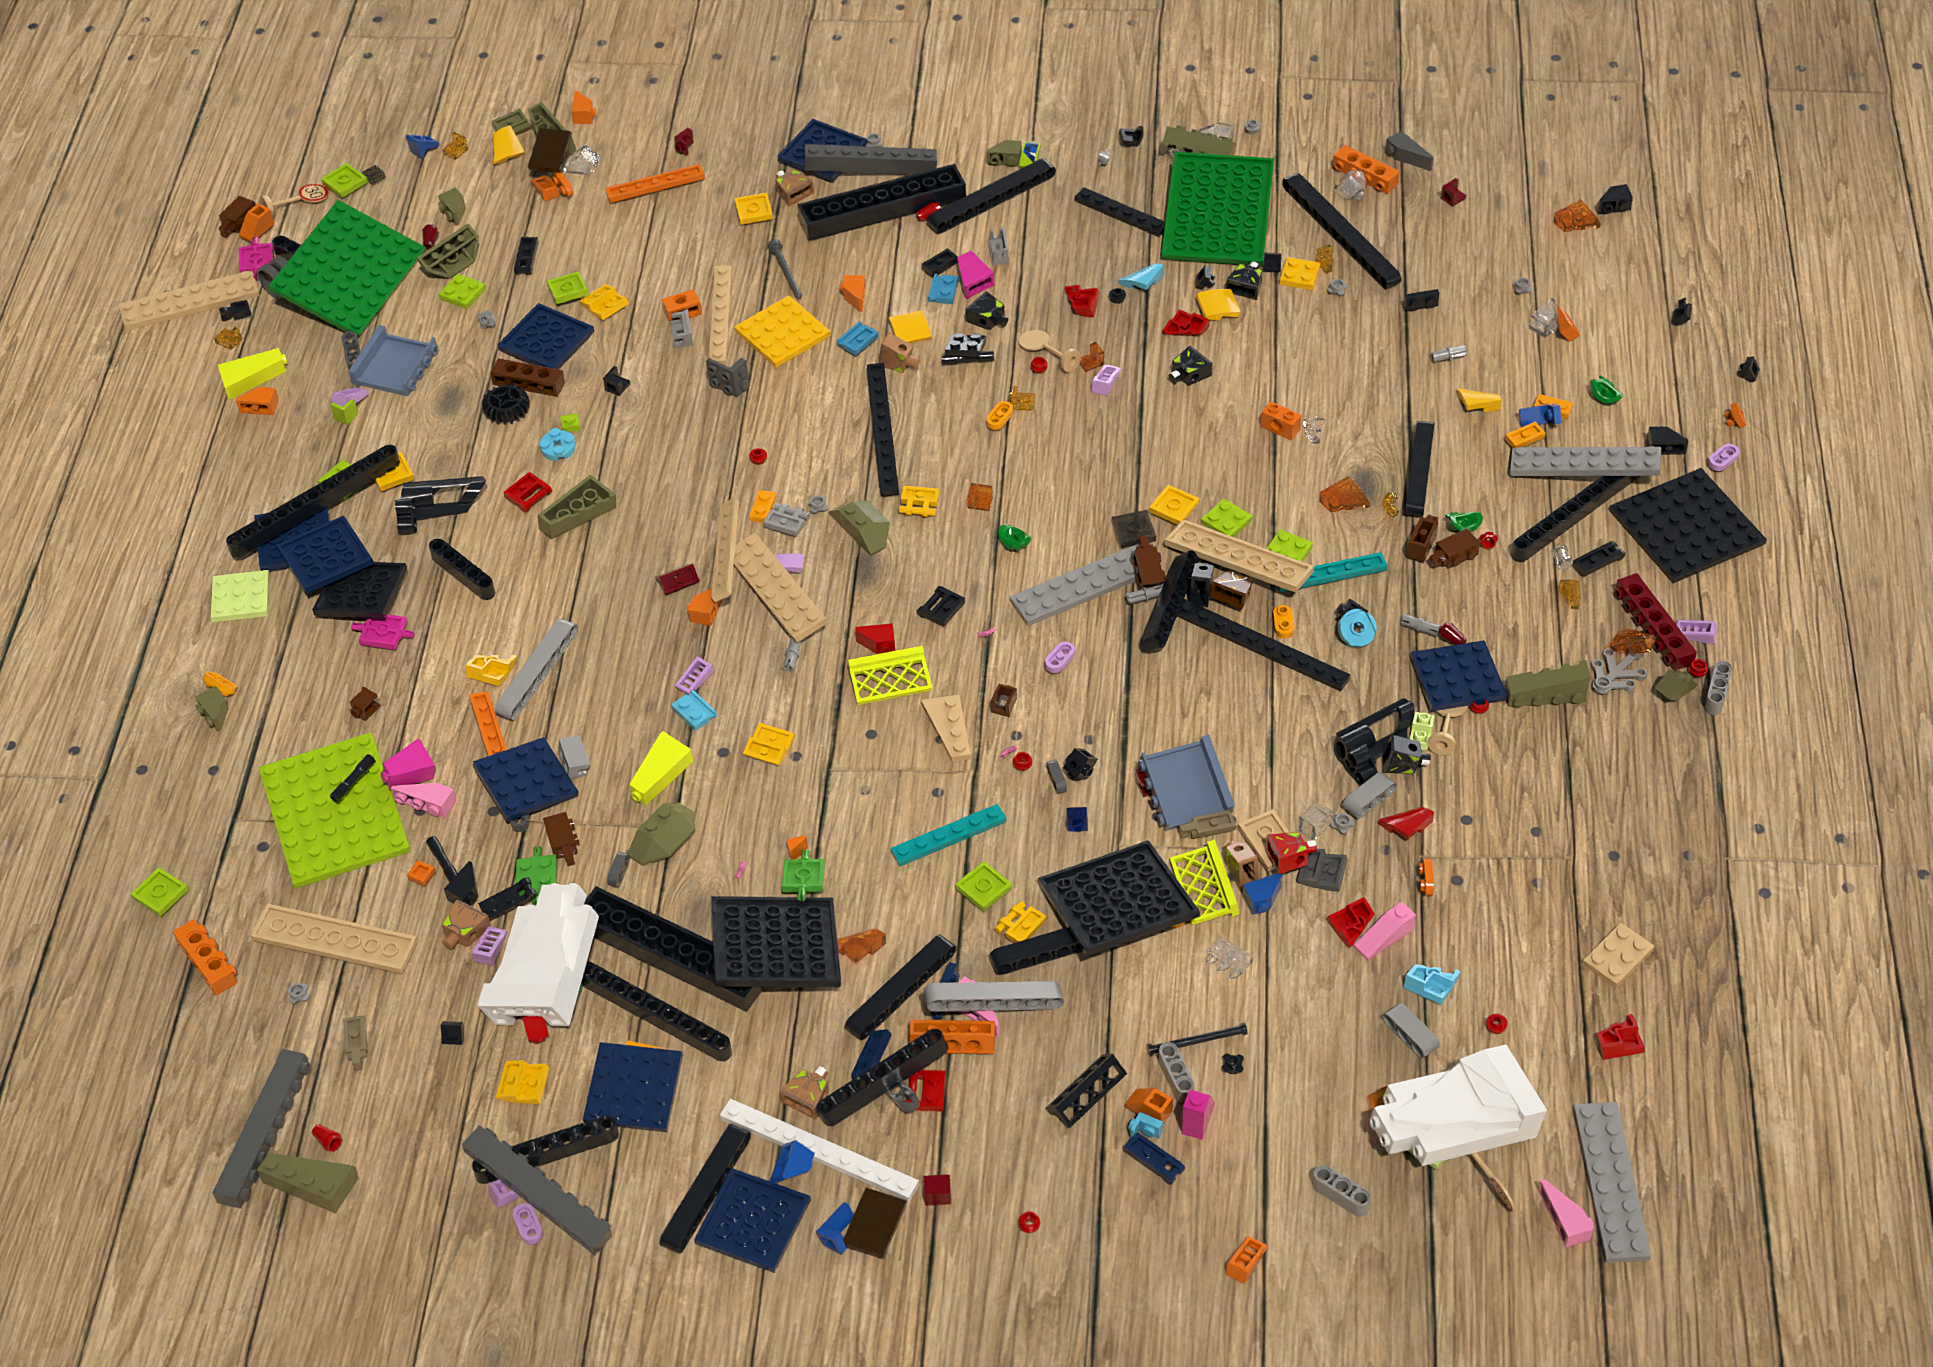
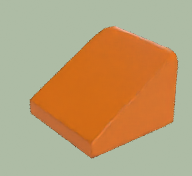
M806 835L787 839L790 860H795L801 856L803 849L805 851L806 849L808 850Z

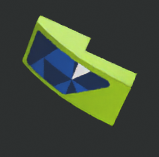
M1024 142L1019 169L1039 159L1041 143Z

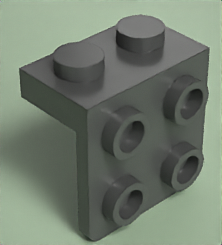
M711 358L706 360L709 383L714 388H718L737 398L750 386L745 359L740 358L730 368Z

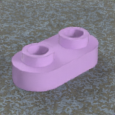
M1734 444L1723 445L1710 456L1709 467L1715 471L1725 470L1738 459L1739 448Z
M1070 642L1059 643L1045 659L1046 670L1051 673L1061 672L1074 658L1075 646Z
M527 1203L517 1205L513 1210V1218L522 1240L526 1244L538 1243L543 1237V1230L534 1208Z

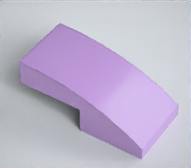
M804 554L774 555L787 571L802 573Z

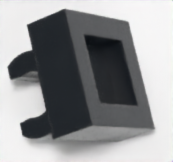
M1265 252L1264 271H1281L1282 253Z
M1205 265L1196 275V288L1202 290L1205 286L1212 288L1215 285L1213 281L1215 275L1211 274V267Z
M1754 356L1747 357L1745 363L1740 364L1741 370H1738L1737 373L1739 377H1747L1749 382L1756 381L1760 368Z
M442 1021L440 1025L442 1044L462 1045L464 1042L463 1022Z

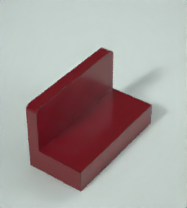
M693 564L684 565L655 577L656 580H659L664 594L700 581Z

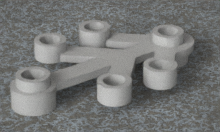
M1637 642L1632 643L1629 647L1628 655L1617 666L1614 658L1615 651L1611 648L1605 649L1603 659L1607 661L1609 674L1604 676V662L1600 659H1595L1591 667L1596 673V679L1592 685L1593 689L1600 694H1607L1611 689H1624L1626 692H1633L1636 686L1634 680H1614L1616 678L1635 677L1638 681L1646 679L1647 671L1644 668L1625 670L1634 660H1639L1644 656V645Z

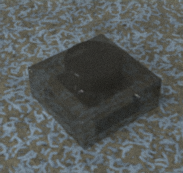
M376 165L362 172L372 185L386 178L385 172Z

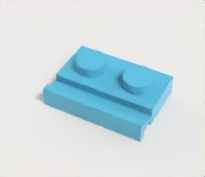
M694 690L689 695L686 694L671 704L672 710L694 731L710 722L711 718L717 717V712Z

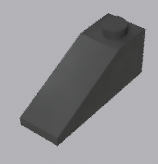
M1403 131L1386 138L1385 151L1395 160L1428 171L1432 170L1434 157Z

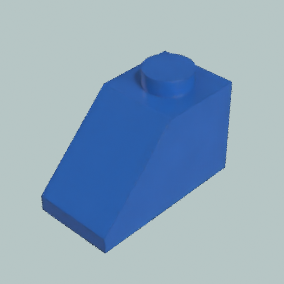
M1277 873L1243 884L1242 896L1252 915L1271 909L1281 889L1282 874Z
M797 1140L783 1144L769 1182L774 1184L808 1172L813 1165L812 1160L815 1153Z

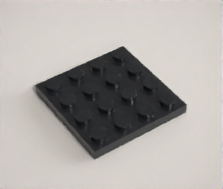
M374 562L371 566L325 585L312 609L314 615L385 618L407 571L406 563Z

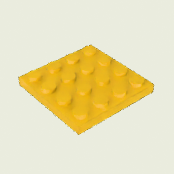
M789 295L734 326L735 332L775 368L831 336L829 329Z

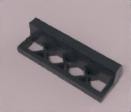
M1102 1054L1046 1107V1110L1050 1115H1058L1067 1128H1071L1127 1072L1114 1054ZM1114 1065L1119 1074L1114 1078H1108L1109 1068ZM1098 1079L1103 1080L1100 1092L1094 1091L1095 1081ZM1083 1093H1089L1086 1105H1080V1096ZM1069 1106L1074 1107V1116L1070 1120L1064 1113Z

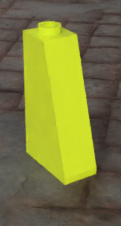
M279 348L218 364L228 400L286 372L285 364L288 363L285 354L281 355Z
M662 731L629 784L631 797L636 802H641L645 806L650 803L693 762L692 750Z

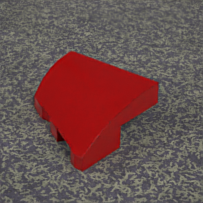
M1080 285L1064 287L1075 313L1085 317L1095 316L1100 293L1098 288L1081 289Z
M1179 309L1173 319H1169L1162 333L1201 335L1208 329L1209 319L1194 312L1191 315Z
M1419 807L1378 820V824L1391 834L1396 831L1409 840L1417 831L1421 833L1433 822L1434 812L1428 808Z
M1363 897L1348 904L1344 909L1329 915L1326 919L1339 938L1350 948L1354 945L1375 913L1366 898Z
M1633 1014L1627 1015V1020L1621 1024L1615 1022L1610 1028L1603 1029L1597 1033L1598 1046L1603 1060L1645 1053V1046L1638 1033V1025Z

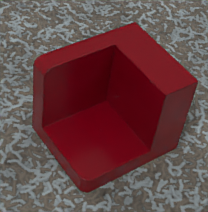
M1457 178L1442 186L1441 199L1452 207L1466 199V195L1458 190L1459 179Z
M949 1174L924 1176L925 1206L951 1204Z

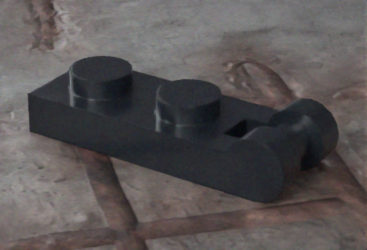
M521 237L514 264L515 274H521V272L532 274L539 242L538 237Z
M1610 541L1574 559L1572 565L1585 577L1616 560H1622L1626 553L1622 549H1618L1614 541Z
M525 877L518 883L478 904L482 912L488 915L489 921H492L531 901L538 894L535 889H532L530 878ZM524 889L525 893L520 896L519 892Z

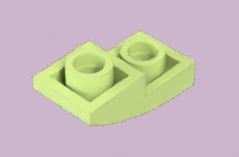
M1415 712L1410 739L1419 741L1421 743V750L1427 751L1435 715Z

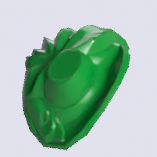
M1600 375V379H1592L1590 381L1592 393L1599 401L1614 403L1623 398V394L1607 378Z
M1478 511L1461 514L1451 512L1445 515L1449 519L1448 525L1453 531L1468 529L1471 532L1476 530L1483 521V515Z
M1005 524L999 527V539L1008 550L1011 549L1013 551L1015 549L1018 551L1021 548H1025L1031 542V536L1019 528Z

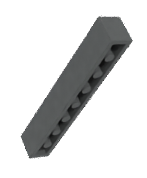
M805 144L806 171L916 174L937 168V149Z
M286 1049L281 1050L212 1192L218 1204L241 1209L244 1202L248 1200L250 1189L259 1177L257 1169L268 1155L270 1147L275 1144L279 1128L283 1127L287 1111L291 1110L293 1099L301 1089L302 1080L310 1070V1063L307 1060L306 1054Z
M479 1125L462 1143L464 1152L595 1256L612 1237L611 1225L605 1219L601 1218L599 1220L595 1217V1213L587 1205L581 1206L577 1202L578 1199L572 1193L568 1192L566 1194L562 1191V1187L554 1179L548 1180L545 1177V1173L539 1167L535 1166L533 1168L529 1165L528 1159L521 1153L518 1155L512 1151L513 1148L506 1141L500 1142L495 1138L496 1134L491 1129H484Z

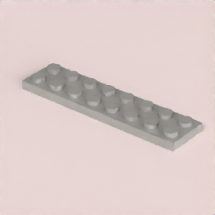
M1518 447L1512 449L1510 475L1660 476L1661 447Z
M1138 544L1010 596V602L1025 624L1030 626L1136 582L1131 554L1138 547Z
M1618 1103L1574 1104L1573 1110L1605 1263L1650 1260V1247Z

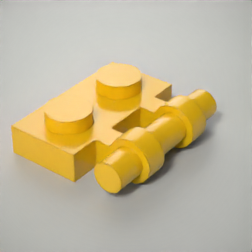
M903 486L901 504H907V506H899V513H906L908 516H912V514L922 515V517H928V515L935 516L936 509L930 508V506L937 507L940 490L936 488ZM913 505H920V506H923V508H921V507H913Z
M1020 901L1017 905H1013L1009 909V913L998 921V925L994 930L998 934H1001L1003 930H1007L1005 937L1014 943L1031 938L1047 921V916L1032 906L1026 911L1023 910L1026 905ZM1015 918H1019L1015 923L1012 922Z

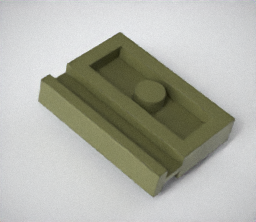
M521 109L492 120V126L496 131L511 126L516 136L532 129V125L529 124Z

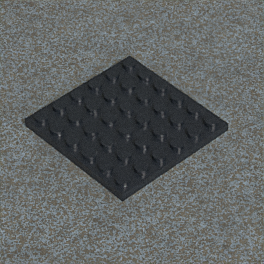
M1702 468L1609 506V512L1672 583L1761 547L1767 541L1764 535Z
M1149 840L1038 878L1040 887L1086 956L1200 917V910Z
M711 896L715 986L841 987L833 898L806 897L802 901L801 897V901H799L797 897Z

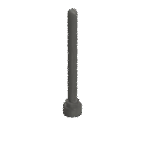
M772 239L768 243V248L771 253L776 255L795 297L800 299L802 294L781 252L782 244L779 239Z

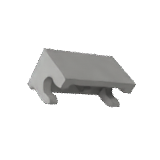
M1000 228L999 235L994 236V232L991 230L988 245L992 266L1009 264V249L1005 228Z
M688 310L671 314V318H679L678 320L670 321L674 348L693 346Z
M580 736L559 739L558 754L563 768L570 779L587 775L586 771L579 772L581 769L590 768Z

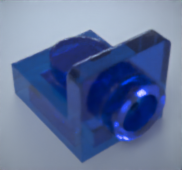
M1087 807L1067 808L1068 831H1088Z

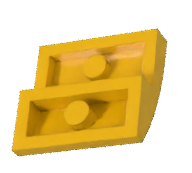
M607 284L579 300L584 308L602 321L629 304L626 297L617 294L616 288Z
M1214 289L1196 294L1203 316L1209 320L1220 321L1223 316L1238 318L1241 313L1231 289Z
M922 310L889 317L893 334L909 344L932 338Z
M759 722L753 737H750L743 755L779 766L788 753L795 739V734Z
M525 1060L505 1061L495 1097L498 1100L513 1103L540 1104L550 1067L547 1063L527 1064Z

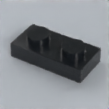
M947 248L923 262L922 269L934 277V274H939L956 264L958 256Z
M1438 289L1404 294L1403 309L1407 312L1437 307L1440 293Z

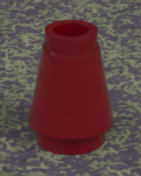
M427 224L422 229L423 246L426 247V250L434 246L439 234L438 228L432 224Z
M1445 622L1438 631L1441 639L1453 645H1462L1467 641V638L1453 623Z

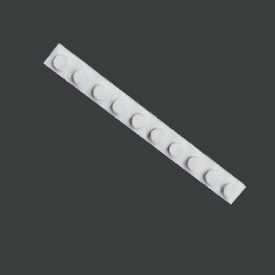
M730 1099L720 1114V1120L747 1129L752 1134L777 1145L783 1146V1144L797 1140L815 1153L814 1161L901 1199H905L910 1202L919 1186V1180L735 1100Z

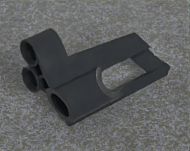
M484 476L403 483L401 498L395 500L398 534L417 533V520L467 513L486 483V479ZM469 485L459 502L434 504L433 495L440 489Z
M1402 698L1336 733L1337 738L1334 741L1335 755L1340 762L1345 764L1350 775L1360 786L1378 773L1375 760L1383 756L1390 736L1396 735L1407 738V729L1414 717L1413 701ZM1397 711L1399 713V723L1396 730L1376 741L1369 726Z

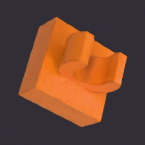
M1738 403L1731 404V411L1724 413L1728 419L1726 420L1728 426H1733L1736 423L1740 428L1746 426L1744 412Z

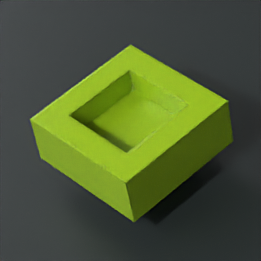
M578 413L560 416L563 431L574 432L581 430Z

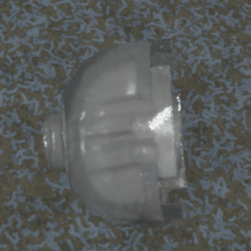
M1358 168L1357 172L1352 170L1339 180L1340 184L1338 186L1335 184L1333 188L1337 195L1345 201L1360 200L1365 195L1364 192L1368 184L1367 178Z

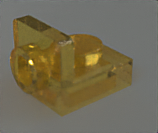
M453 132V141L443 148L442 151L444 155L456 160L468 150L467 140L463 135Z
M1331 244L1320 247L1316 251L1315 262L1321 263L1320 268L1326 274L1332 272L1334 263L1332 257L1333 246Z
M234 327L232 330L224 328L214 337L216 344L230 350L242 340L238 327Z
M1014 386L1013 392H1010L1009 402L1012 403L1013 410L1034 411L1035 394L1018 393V386Z
M1570 579L1560 580L1559 595H1567V602H1571V609H1579L1581 599L1579 580Z

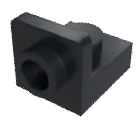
M1349 598L1345 603H1340L1337 607L1335 620L1339 621L1345 613L1353 609H1360L1365 613L1368 610Z

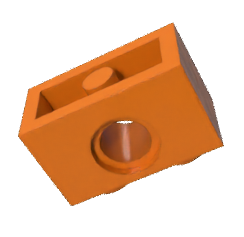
M694 289L661 299L663 312L669 323L672 320L679 319L678 317L671 318V314L688 310L689 318L702 314L701 301Z
M1270 401L1261 412V427L1292 441L1301 430L1302 415Z

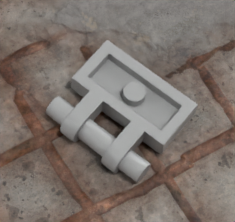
M776 503L774 510L771 509L763 522L764 527L797 537L805 524L804 519L808 520L810 513L804 512L800 508H790L787 504L780 505Z

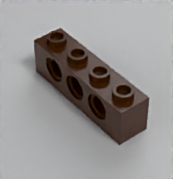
M499 358L490 372L493 385L499 386L500 384L504 386L506 383L508 385L514 383L515 386L520 385L525 391L554 397L559 396L565 384L563 370Z

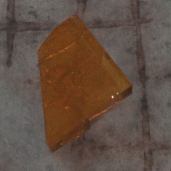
M1581 199L1554 214L1553 223L1564 232L1585 230V226H1595V229L1601 226L1596 215Z
M1349 476L1320 491L1319 502L1330 512L1353 510V506L1364 505V508L1370 507V502L1365 494Z
M1624 628L1614 637L1610 647L1613 652L1630 649L1633 654L1651 651L1656 638L1648 633Z
M873 928L838 938V952L842 956L846 954L857 963L868 953L873 955L886 944V934Z

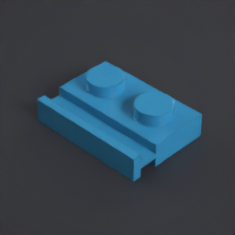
M934 274L928 302L932 300L936 301V303L953 304L959 276H937V274Z
M859 321L837 339V345H841L844 350L857 356L875 341L879 334L876 330L867 325H862V322Z

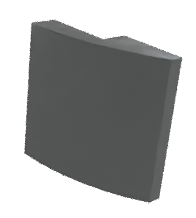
M1317 849V852L1308 853V864L1300 867L1298 883L1317 889L1340 892L1348 861L1347 856L1342 854H1326L1325 849Z

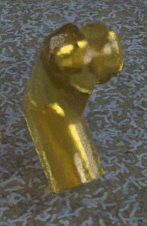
M1393 492L1387 493L1383 501V508L1391 517H1395L1399 513V510L1393 505L1398 496Z

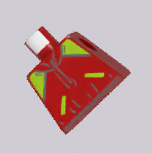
M1299 832L1268 834L1266 851L1278 874H1282L1306 866L1308 864V853L1317 852V845L1315 840L1304 842Z

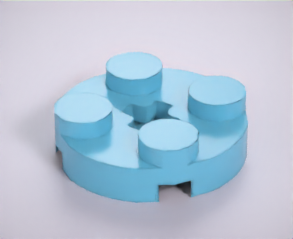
M558 428L551 429L539 442L542 455L553 461H557L558 458L562 457L564 459L570 457L576 449L574 435Z
M1353 609L1345 613L1339 620L1338 632L1348 647H1364L1374 639L1377 625L1373 616L1368 612L1365 613L1360 609ZM1354 624L1361 626L1360 633L1354 631Z

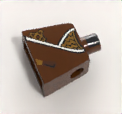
M1227 571L1213 581L1210 597L1243 609L1250 596L1253 580L1246 574Z

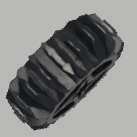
M506 383L504 386L499 384L497 388L493 386L492 390H487V394H484L482 400L483 413L487 419H490L492 423L497 422L498 425L500 423L506 425L508 422L512 424L513 421L519 422V419L524 418V415L528 413L530 408L529 396L525 389H522L520 385L515 386L514 383L512 385Z

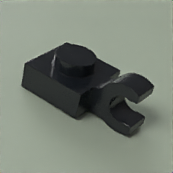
M1686 297L1678 301L1679 306L1673 312L1672 323L1675 326L1686 323L1691 319L1692 304L1686 303Z
M247 300L230 303L231 307L219 308L222 321H228L232 316L234 319L251 316Z

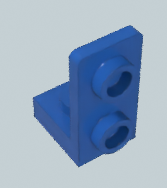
M1554 403L1519 409L1520 425L1522 427L1533 422L1537 424L1562 423L1560 405Z
M843 1202L816 1231L824 1247L841 1255L847 1249L841 1232L850 1224L854 1216L848 1203Z

